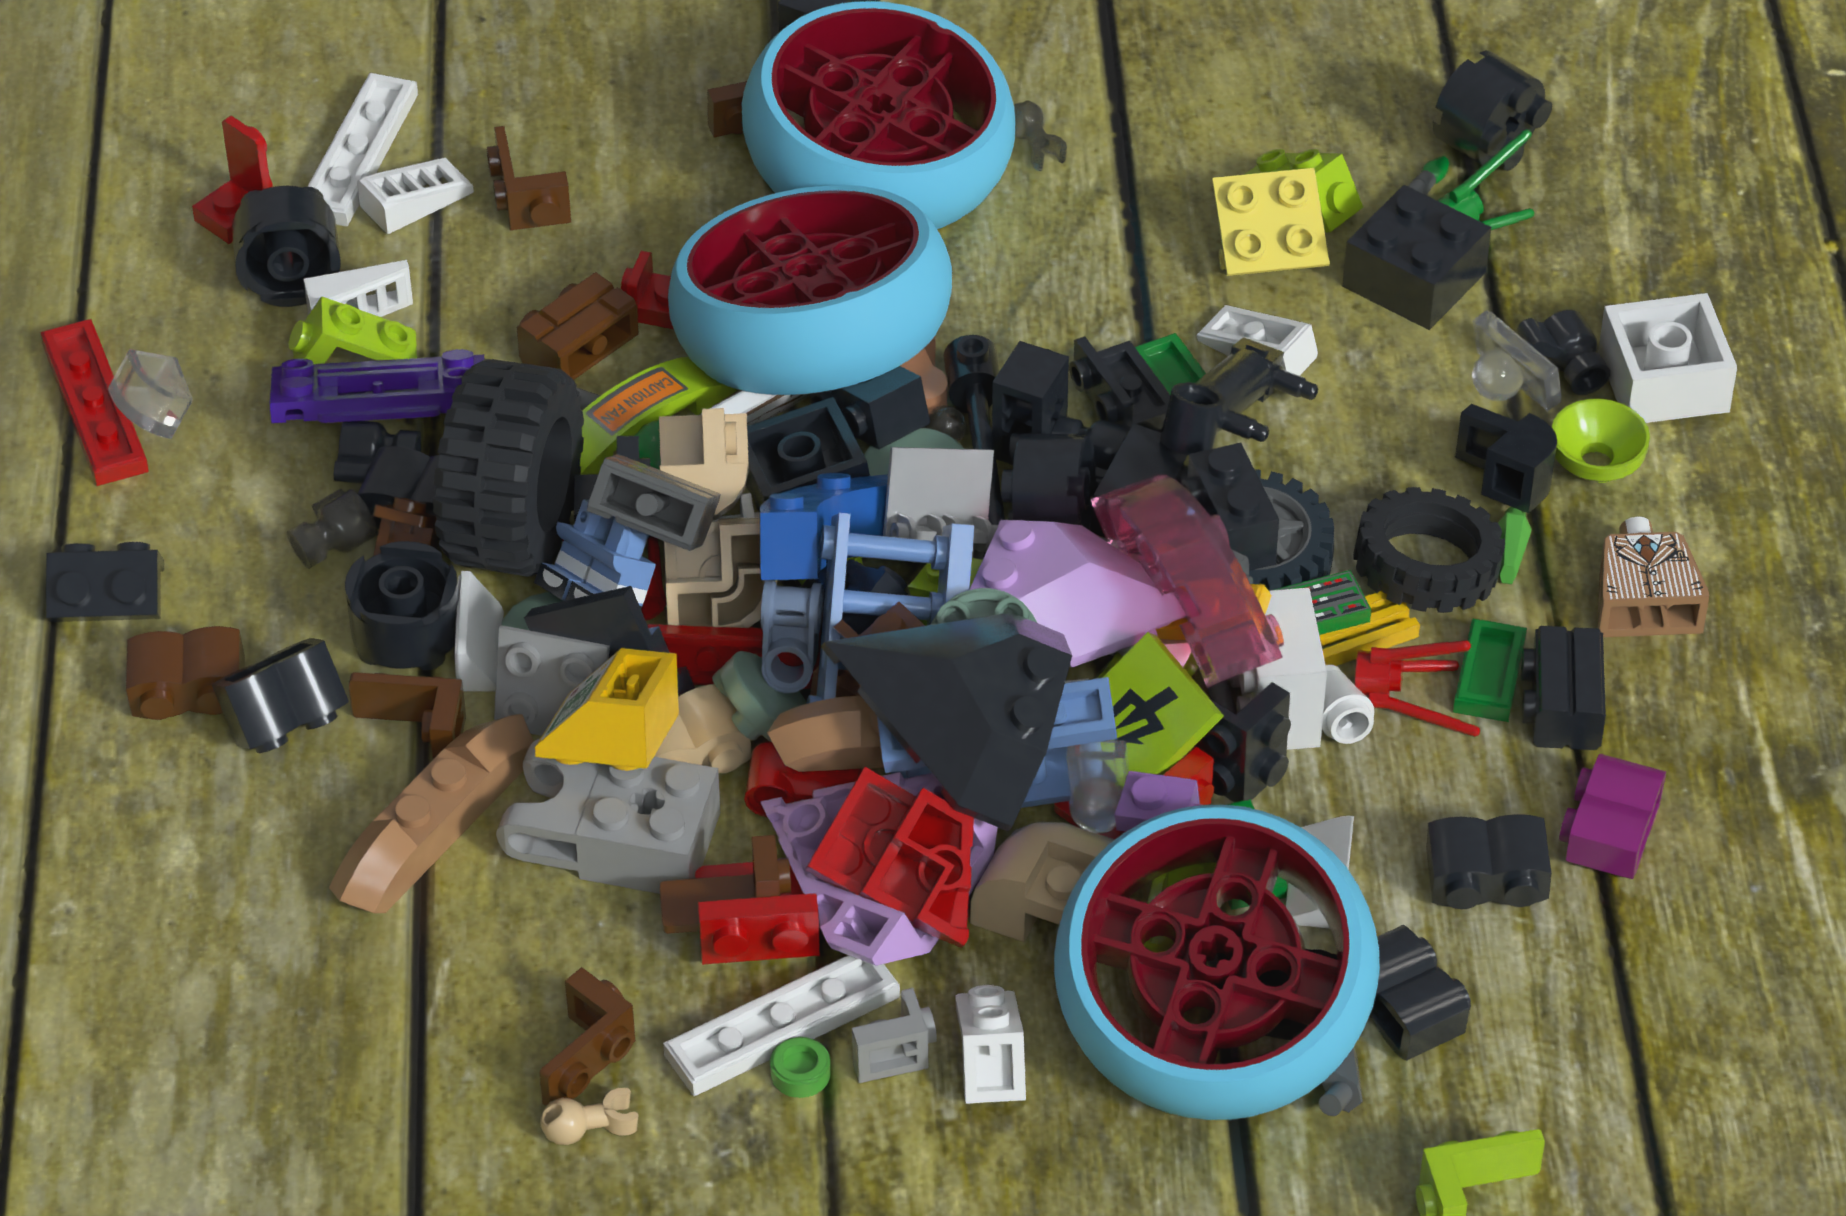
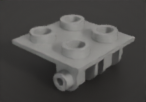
M890 447L883 536L933 541L935 535L942 536L943 526L952 523L975 525L972 558L983 559L984 552H987L998 525H991L988 520L994 450Z
M500 625L498 630L494 720L523 714L530 733L542 736L567 695L609 659V645Z

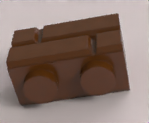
M597 272L579 284L572 283L566 286L556 300L540 311H530L523 317L520 325L517 326L519 357L523 364L561 369L573 380L639 334L637 304L634 298L618 287L614 289L613 284Z

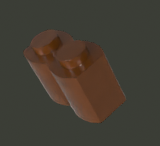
M211 626L195 629L185 634L155 631L142 633L127 639L126 692L132 716L162 720L187 711L209 715L222 714L223 711L211 684L245 667V654L240 630L232 627Z

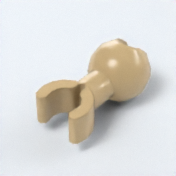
M616 1088L607 1093L603 1103L582 1106L581 1103L571 1098H559L551 1101L543 1110L540 1122L541 1129L548 1140L558 1145H570L578 1142L586 1130L605 1127L609 1132L619 1136L631 1135L637 1131L638 1113L635 1111L627 1114L617 1112V1110L629 1108L631 1091L629 1088Z

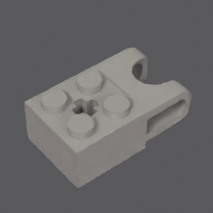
M539 739L530 745L523 761V770L527 784L534 792L551 799L543 803H514L506 809L497 828L496 837L502 850L508 856L525 862L578 871L579 879L658 894H660V883L663 881L695 879V872L703 865L721 813L718 768L654 757L647 769L638 768L628 771L618 770L607 764L588 762L567 765L559 763L556 759L535 757V746Z

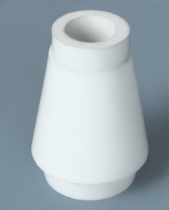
M1326 665L1327 677L1322 730L1328 737L1335 739L1339 743L1351 744L1358 742L1366 737L1373 727V703L1342 673L1339 667Z

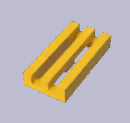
M1383 591L1365 596L1371 608L1370 622L1319 635L1321 646L1345 638L1347 640L1322 649L1325 665L1338 666L1357 659L1358 650L1371 651V647L1389 648L1418 638L1420 623L1415 617H1409L1410 609L1405 602H1402L1400 605L1386 599L1387 594ZM1392 622H1395V623H1396V624H1393V625L1384 627V628H1382V629H1379V630H1376V631L1367 633L1368 630H1371V629H1374V628H1377V627H1380V626H1383V625H1386V624H1389V623H1392Z

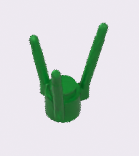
M1528 129L1522 131L1464 183L1437 201L1479 221V215L1483 213L1484 207L1481 198L1473 189L1529 140L1532 135L1531 131ZM1528 208L1481 222L1490 226L1491 230L1530 219L1535 213L1533 209Z

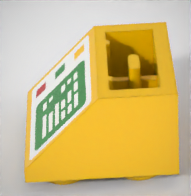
M625 648L618 650L567 695L536 744L535 757L556 759L559 763L567 765L588 762L607 764L615 769L625 771L638 768L647 769L679 715L676 653Z

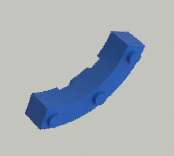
M843 473L820 474L817 476V484L770 495L769 499L760 507L761 580L818 579L819 571L827 566L826 559L819 558L821 528L823 525L831 526V516L835 514H851L849 533L883 536L888 474L851 478L849 474Z

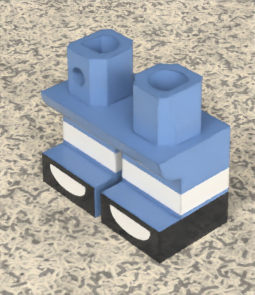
M583 499L574 525L557 522V534L564 540L554 565L541 563L534 583L565 601L632 586L639 606L642 609L656 566L655 563L642 556L649 535L617 523L615 517L607 519L586 511L589 500Z

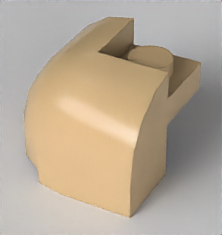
M724 408L702 409V415L659 416L660 470L720 493V500L712 519L717 520L736 505L746 488L749 469L747 413L725 414Z
M719 518V520H712L703 545L691 551L664 541L668 625L749 628L761 619V602L765 580H761L760 518Z
M1037 822L1016 829L997 848L974 890L971 899L970 924L1025 942L1037 918L1060 925L1065 905L1080 876L1094 858L1114 839L1059 822Z

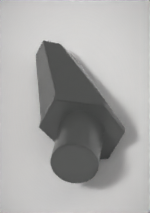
M1354 1047L1341 1065L1322 1082L1326 1092L1320 1098L1319 1106L1322 1112L1328 1116H1336L1342 1110L1349 1113L1363 1102L1358 1059Z

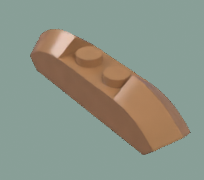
M861 696L832 698L795 707L779 714L767 732L783 763L799 772L863 769L864 767L884 768L877 715Z
M523 714L511 715L482 723L466 730L449 743L369 824L346 854L329 886V889L339 901L372 913H386L524 771L523 761L528 748L534 741Z

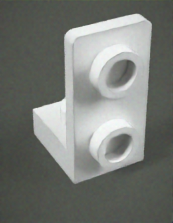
M981 985L971 988L968 993L957 994L956 1010L962 1037L964 1097L966 1104L1026 1100L1024 1033L1015 992L1004 991L1002 987L995 985Z

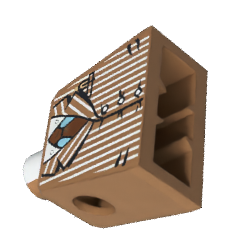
M1631 517L1625 520L1619 527L1620 534H1610L1604 538L1599 573L1597 628L1603 632V637L1703 633L1709 602V591L1684 535L1678 532L1653 533L1651 522L1644 517Z

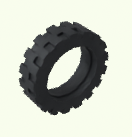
M1408 487L1402 493H1398L1396 490L1388 491L1383 494L1382 500L1375 498L1368 504L1367 511H1363L1361 515L1353 559L1357 560L1356 570L1360 577L1366 576L1368 578L1367 585L1376 593L1380 591L1386 593L1387 600L1398 605L1402 602L1412 604L1411 609L1426 612L1427 608H1437L1438 613H1448L1453 611V607L1460 606L1462 610L1469 609L1475 606L1477 599L1484 601L1488 598L1492 587L1495 588L1505 549V539H1501L1502 529L1497 522H1491L1489 520L1490 514L1481 506L1478 508L1471 506V500L1457 495L1456 498L1447 496L1446 491L1432 488L1431 492H1423L1420 487ZM1406 534H1427L1447 540L1457 546L1467 555L1469 560L1453 565H1430L1413 560L1399 552L1389 540Z

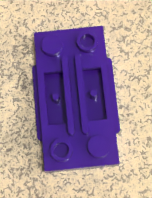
M455 349L444 352L442 357L325 364H313V361L309 359L287 360L281 366L272 367L270 389L271 423H286V420L297 419L333 423L438 416L440 413H447V409L451 408L453 393L456 386L462 384L461 377L466 370L471 369L472 365L485 360L484 354L474 355L469 350Z

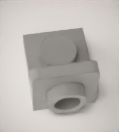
M913 988L901 990V1017L890 1020L880 1019L867 1025L852 1028L853 1067L859 1083L929 1068L928 1044L937 1041L936 1028L930 1008H920Z

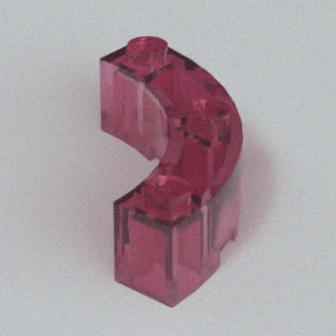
M1157 474L1091 499L1106 541L1128 555L1140 551L1141 555L1138 557L1142 568L1151 578L1161 595L1174 593L1189 620L1179 625L1192 651L1207 688L1267 666L1283 658L1279 647L1284 645L1281 628L1272 614L1265 616L1242 567L1229 546L1228 534L1221 518L1218 515L1210 517L1197 499L1183 485L1167 475Z

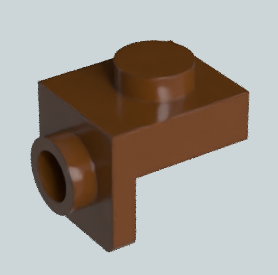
M395 497L393 505H375L373 516L382 519L373 556L380 554V546L400 541L423 543L436 549L438 536H436L435 523L437 518L434 515L425 513L427 504L408 498Z

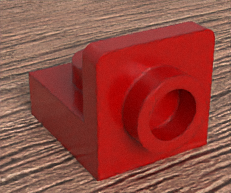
M642 250L634 267H627L624 271L621 290L634 298L637 304L638 323L674 329L670 320L668 300L671 276L653 273L652 252Z

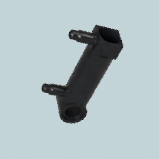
M1243 337L1232 346L1230 355L1197 382L1179 383L1173 386L1161 431V442L1167 448L1185 455L1213 449L1216 435L1221 430L1248 440L1254 439L1264 442L1269 435L1270 430L1268 426L1258 423L1256 419L1241 413L1257 400L1265 401L1275 392V389L1297 398L1303 397L1313 400L1317 396L1318 386L1307 381L1302 376L1283 370L1281 364L1284 352Z

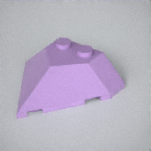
M1001 520L969 589H997L1009 593L1022 601L1032 612L1038 624L1065 635L1072 653L1070 663L1072 668L1135 645L1147 632L1157 635V628L1167 626L1175 620L1187 618L1190 625L1211 617L1207 607L1085 527L1058 522Z
M900 772L882 776L915 796L922 788H925L947 801L940 793L944 787L933 773L906 779L903 778ZM855 782L813 790V798L785 804L782 797L761 801L764 811L777 833L786 857L789 858V863L803 893H817L820 928L832 949L875 966L930 953L939 939L914 928L904 912L832 886L805 870ZM974 818L973 846L971 847L970 854L972 874L969 895L980 881L994 856L998 828Z

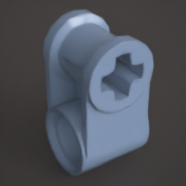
M765 580L761 602V628L763 630L761 668L763 678L776 691L783 693L797 692L803 689L811 679L819 653V633L824 600L823 583H813L811 588L779 586L775 580ZM782 652L795 653L804 664L793 667L781 662L777 655Z

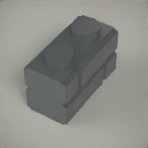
M617 454L604 459L586 511L607 519L615 517L616 522L691 551L703 545L721 494Z

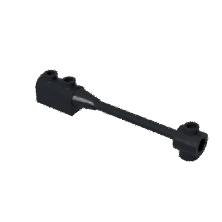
M965 335L950 342L944 351L948 392L954 407L961 412L968 413L973 449L994 450L988 520L991 525H999L1001 520H1005L989 413V408L992 405L993 381L999 373L995 345L988 338L980 335Z

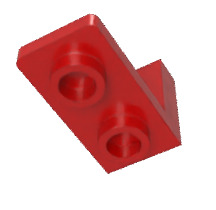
M231 115L222 121L230 180L192 206L194 221L228 244L233 242V219L240 207L243 196L253 190L261 191L273 187L268 170L267 143L263 135L256 128L245 125Z

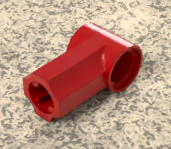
M765 742L753 749L744 801L752 812L759 816L767 817L761 801L782 797L785 804L811 799L813 798V790L855 782L861 773V769L799 772L783 763L773 742Z

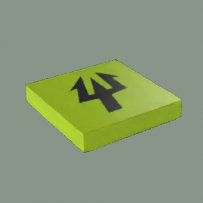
M1149 632L1103 677L1109 678L1117 739L1101 741V749L1104 756L1125 781L1129 771L1164 775L1224 717L1157 635Z

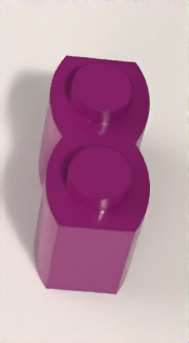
M1604 754L1598 755L1593 769L1583 767L1574 795V800L1580 802L1578 810L1567 808L1559 835V841L1568 843L1565 861L1634 879L1662 800L1666 771Z

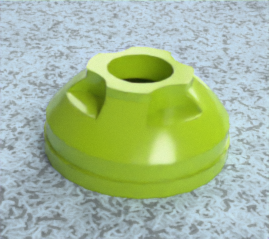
M1586 399L1574 402L1563 408L1552 423V428L1557 436L1556 460L1567 471L1585 480L1606 483L1624 478L1635 472L1642 465L1648 452L1650 433L1644 419L1635 410L1613 400ZM1590 452H1598L1607 455L1612 462L1605 466H1596L1586 463L1582 457Z

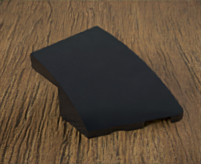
M632 586L531 608L524 617L530 631L609 645V658L621 648L670 653L660 627L648 628ZM687 666L677 668L679 697L695 689Z

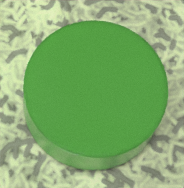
M795 1037L781 1042L773 1050L770 1058L772 1083L781 1093L790 1097L805 1098L819 1093L826 1087L830 1079V1056L827 1049L820 1042L807 1037Z

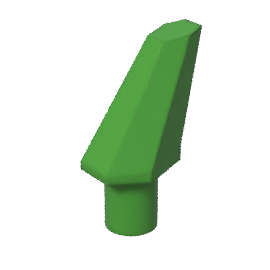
M1509 507L1498 522L1502 529L1501 539H1505V549L1499 571L1501 582L1505 584H1512L1515 580L1532 531L1526 518V512Z

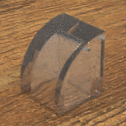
M129 349L108 387L113 402L129 420L150 433L172 439L193 401L177 357Z

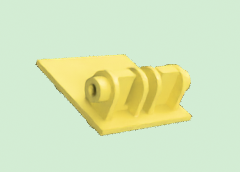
M1314 168L1212 178L1223 248L1219 249V263L1221 270L1226 269L1227 276L1330 265Z

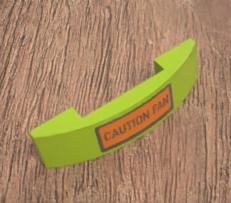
M689 356L665 361L631 376L605 392L582 410L584 419L582 437H584V443L580 459V466H582L581 475L599 474L604 459L612 457L613 452L617 450V436H634L643 425L659 419V416H673L686 407L695 415H699L702 413V409L711 408L735 393L737 389L709 377L693 363Z

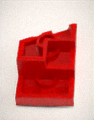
M864 767L805 870L832 886L904 912L914 928L945 942L963 948L969 938L967 921L968 899L971 889L972 868L970 866L971 847L973 846L974 818L954 810L947 801L925 788H922L915 796L869 768Z

